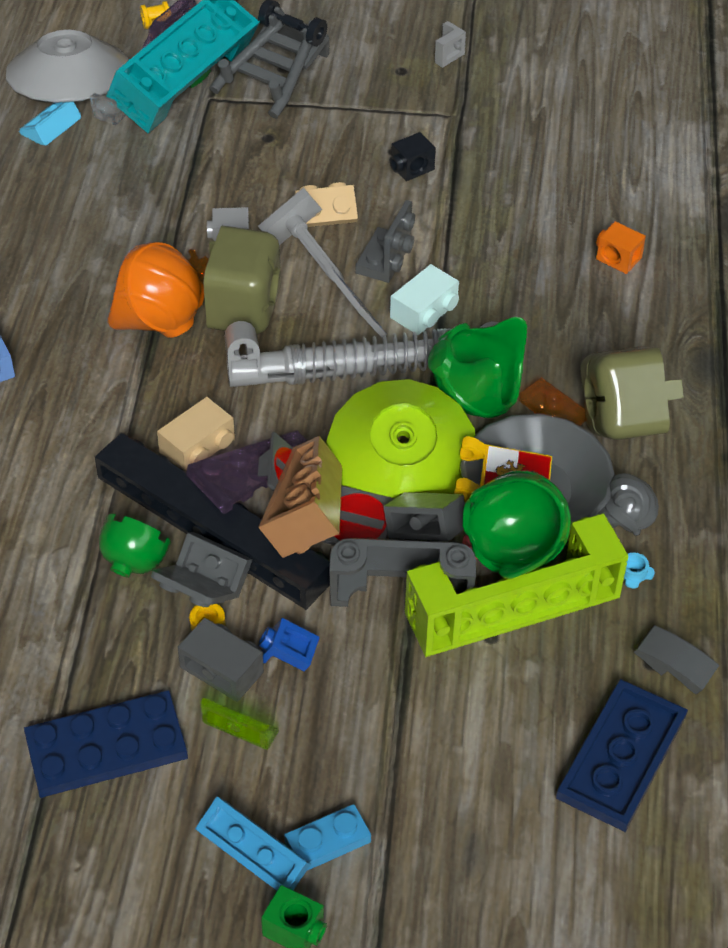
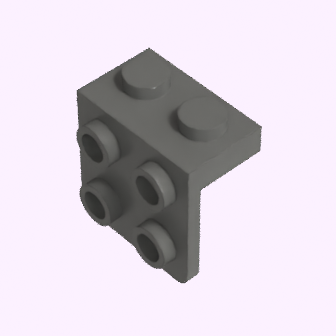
M189 532L186 535L176 565L154 569L151 578L159 581V586L162 589L174 593H179L180 591L190 596L189 600L192 603L202 607H209L216 603H224L225 601L239 598L253 559L195 532Z

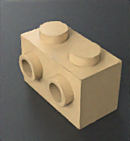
M205 397L157 431L159 453L178 468L190 472L195 467L203 465L209 457L219 450L225 449L235 440L234 419L211 399Z

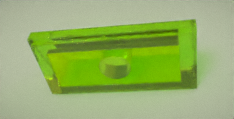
M207 698L201 700L203 723L265 750L269 749L279 732V727L218 701Z

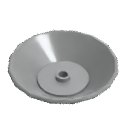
M58 30L42 36L17 54L6 67V81L15 92L33 100L54 103L83 101L108 93L116 70L124 65L129 58L119 48L84 32Z

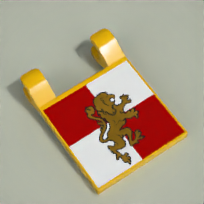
M466 436L462 440L460 458L465 461L483 459L480 485L470 479L459 478L456 481L454 494H463L464 502L466 503L474 490L496 477L511 471H531L550 480L552 456L487 445L474 437Z

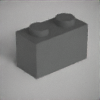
M404 492L383 506L389 539L448 542L464 530L463 510L465 502L463 494Z
M206 618L178 646L180 668L236 702L243 697L264 673L263 652L251 641H243L233 635L226 626L219 623L215 624Z

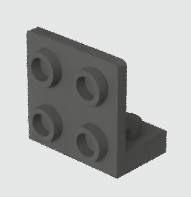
M406 200L389 230L377 227L356 263V274L389 283L394 273L400 272L404 255L410 253L414 245V236H411V230L415 222V214L412 213V201Z

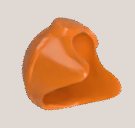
M162 242L137 245L126 255L120 267L107 322L112 329L157 331L165 337H177L193 326L195 314L204 300V285L199 280L196 270L189 261L173 246Z

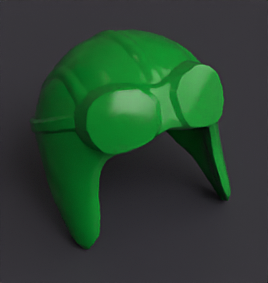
M512 317L494 326L472 328L467 323H462L438 338V343L433 346L428 357V367L434 375L437 387L458 402L467 414L483 418H494L506 413L515 405L519 396L527 338L526 321L521 317Z
M511 471L496 477L471 493L470 498L464 505L463 528L472 544L475 557L489 570L499 572L506 579H512L549 563L563 550L570 534L571 514L566 498L560 489L549 479L531 471Z

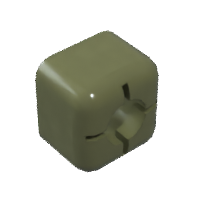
M221 226L216 241L209 242L210 258L204 275L207 328L225 331L234 322L246 321L252 324L256 334H260L269 325L281 287L280 245L278 239L273 234L265 231Z
M638 346L594 352L586 356L581 363L580 372L583 394H585L586 422L593 434L613 440H622L668 433L670 428L668 401L684 398L682 379L665 380L663 358L659 348Z

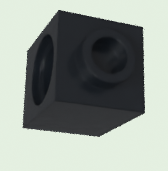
M421 132L391 143V157L389 159L391 168L406 182L435 170L436 147Z

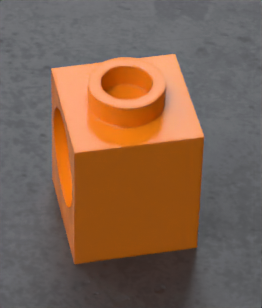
M615 221L607 230H602L597 237L596 246H598L596 260L628 274L643 256L646 236Z

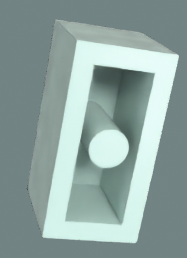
M430 264L391 295L390 318L410 331H415L417 335L421 334L428 327L434 326L437 320L447 311H452L459 301V281Z

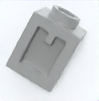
M449 21L443 23L442 37L435 41V63L443 68L465 54L466 31Z

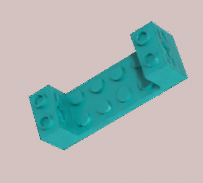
M202 0L116 70L106 98L145 132L150 133L165 120L173 100L224 56L229 61H232L249 45L260 22L235 0Z

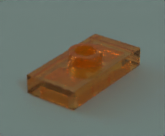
M542 377L520 393L519 401L536 414L541 413L567 419L578 426L586 421L585 409Z

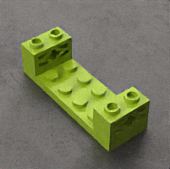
M604 513L593 517H583L571 525L567 556L564 562L547 568H536L527 574L512 579L503 578L496 583L480 588H469L463 593L456 594L448 576L441 570L439 562L430 565H420L413 570L407 571L405 615L425 657L620 598L628 554Z

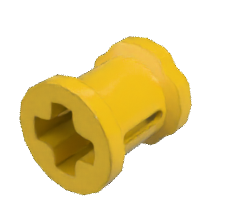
M162 1L161 5L149 7L140 5L144 29H149L152 25L163 23L171 25V14L167 1Z

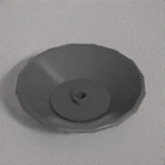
M541 413L511 415L485 426L474 437L487 445L552 456L550 481L560 489L568 502L571 525L583 517L596 516L610 500V483L615 476L610 454L594 434L570 420ZM483 459L475 461L462 460L460 464L462 478L470 479L480 485Z

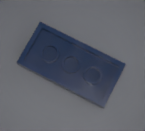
M620 679L558 788L556 799L626 832L677 736L688 710Z
M169 690L24 727L40 798L188 759L187 749Z

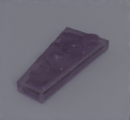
M297 430L280 435L293 448L308 441ZM271 439L188 464L186 475L223 514H226L232 510L233 504L237 501H247L253 497L254 491L262 486L268 488V476L258 477L259 457L270 449Z

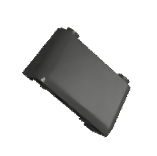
M345 538L334 545L330 554L331 606L348 607L349 599L353 593L358 590L367 592V576L407 577V571L413 570L420 565H430L436 562L440 563L441 570L448 576L456 594L463 593L465 590L475 586V553L470 547L459 542Z

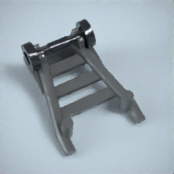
M265 0L258 14V21L264 27L257 37L230 63L227 59H222L218 62L220 73L209 89L213 93L218 94L225 83H231L234 80L233 74L236 71L265 82L269 86L274 101L268 113L271 117L277 119L289 102L302 68L307 70L318 55L325 58L328 57L329 35L326 34L328 28L326 20L316 17L306 24L303 20L285 14L277 1ZM269 42L296 53V57L293 60L263 48V46ZM251 57H255L287 70L289 73L287 78L247 61Z

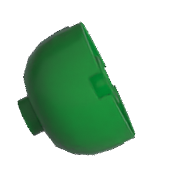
M116 514L107 515L99 535V548L103 558L112 564L110 568L112 572L129 578L131 573H148L161 564L171 544L168 537L163 542L158 539L161 532L143 522L124 516L122 522L113 520Z

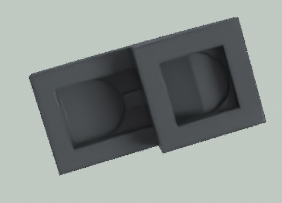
M653 626L634 651L636 655L662 676L667 671L670 672L695 695L704 689L719 667V664L689 642L657 626Z

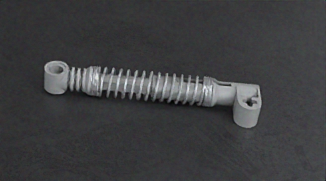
M237 321L227 327L224 335L229 386L238 387L284 381L289 385L304 384L306 379H309L311 383H314L316 378L324 382L326 377L334 381L336 376H340L344 380L346 375H350L354 379L358 373L364 378L367 372L374 377L377 367L381 375H385L387 366L392 374L396 373L397 366L402 373H405L407 365L412 372L416 371L417 365L422 371H425L433 346L438 343V338L451 328L437 329V331L434 329L433 339H428L427 333L424 330L423 340H417V334L414 331L413 341H407V335L404 332L403 342H397L396 334H393V343H387L386 335H383V344L378 345L376 337L373 336V345H370V342L366 341V338L363 337V342H356V339L353 338V343H346V340L343 339V344H336V341L333 340V345H326L323 341L322 346H315L313 342L312 347L305 348L303 343L302 348H300L299 344L285 346L279 351L260 352L255 328L246 321ZM488 322L481 327L494 326L499 322ZM240 344H245L246 354L240 355Z

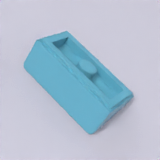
M74 102L52 103L21 127L19 132L21 135L41 145H48L81 118V114Z

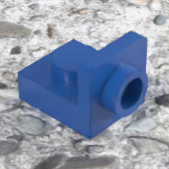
M281 618L273 628L267 627L258 646L262 647L263 663H266L274 656L305 671L311 665L320 637Z

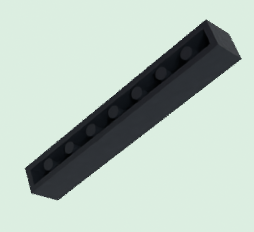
M121 433L95 456L97 475L100 480L185 534L195 532L253 559L248 574L303 609L307 610L330 586V561L324 554L308 549L304 553H294L282 558L259 529L261 518L248 511L243 504L233 502L222 495L217 488L207 486L199 481L191 472L183 471L173 465L165 456L157 455L147 449L139 440H133Z

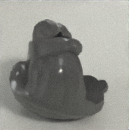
M626 473L615 475L610 483V500L597 515L604 513L612 528L620 525L624 530L638 536L642 529L648 528L655 522L659 509L658 499L652 487L640 478Z

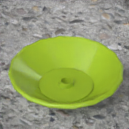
M405 379L381 381L353 394L335 414L326 445L342 465V486L397 498L404 492L454 494L456 481L462 478L460 470L462 440L466 436L475 437L476 435L475 428L458 402L438 387ZM400 436H405L409 439V441L406 443H401L397 440V438Z

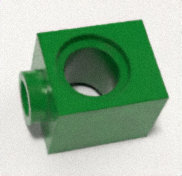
M280 885L261 917L262 935L286 948H310L312 944L317 946L321 942L327 928V923L324 922V905L283 885ZM296 918L305 921L301 926H291L288 924L290 920Z

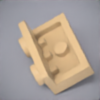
M338 182L330 184L326 188H317L315 185L303 186L322 208L319 213L306 223L308 227L357 222L358 215L354 185L346 186L345 183Z

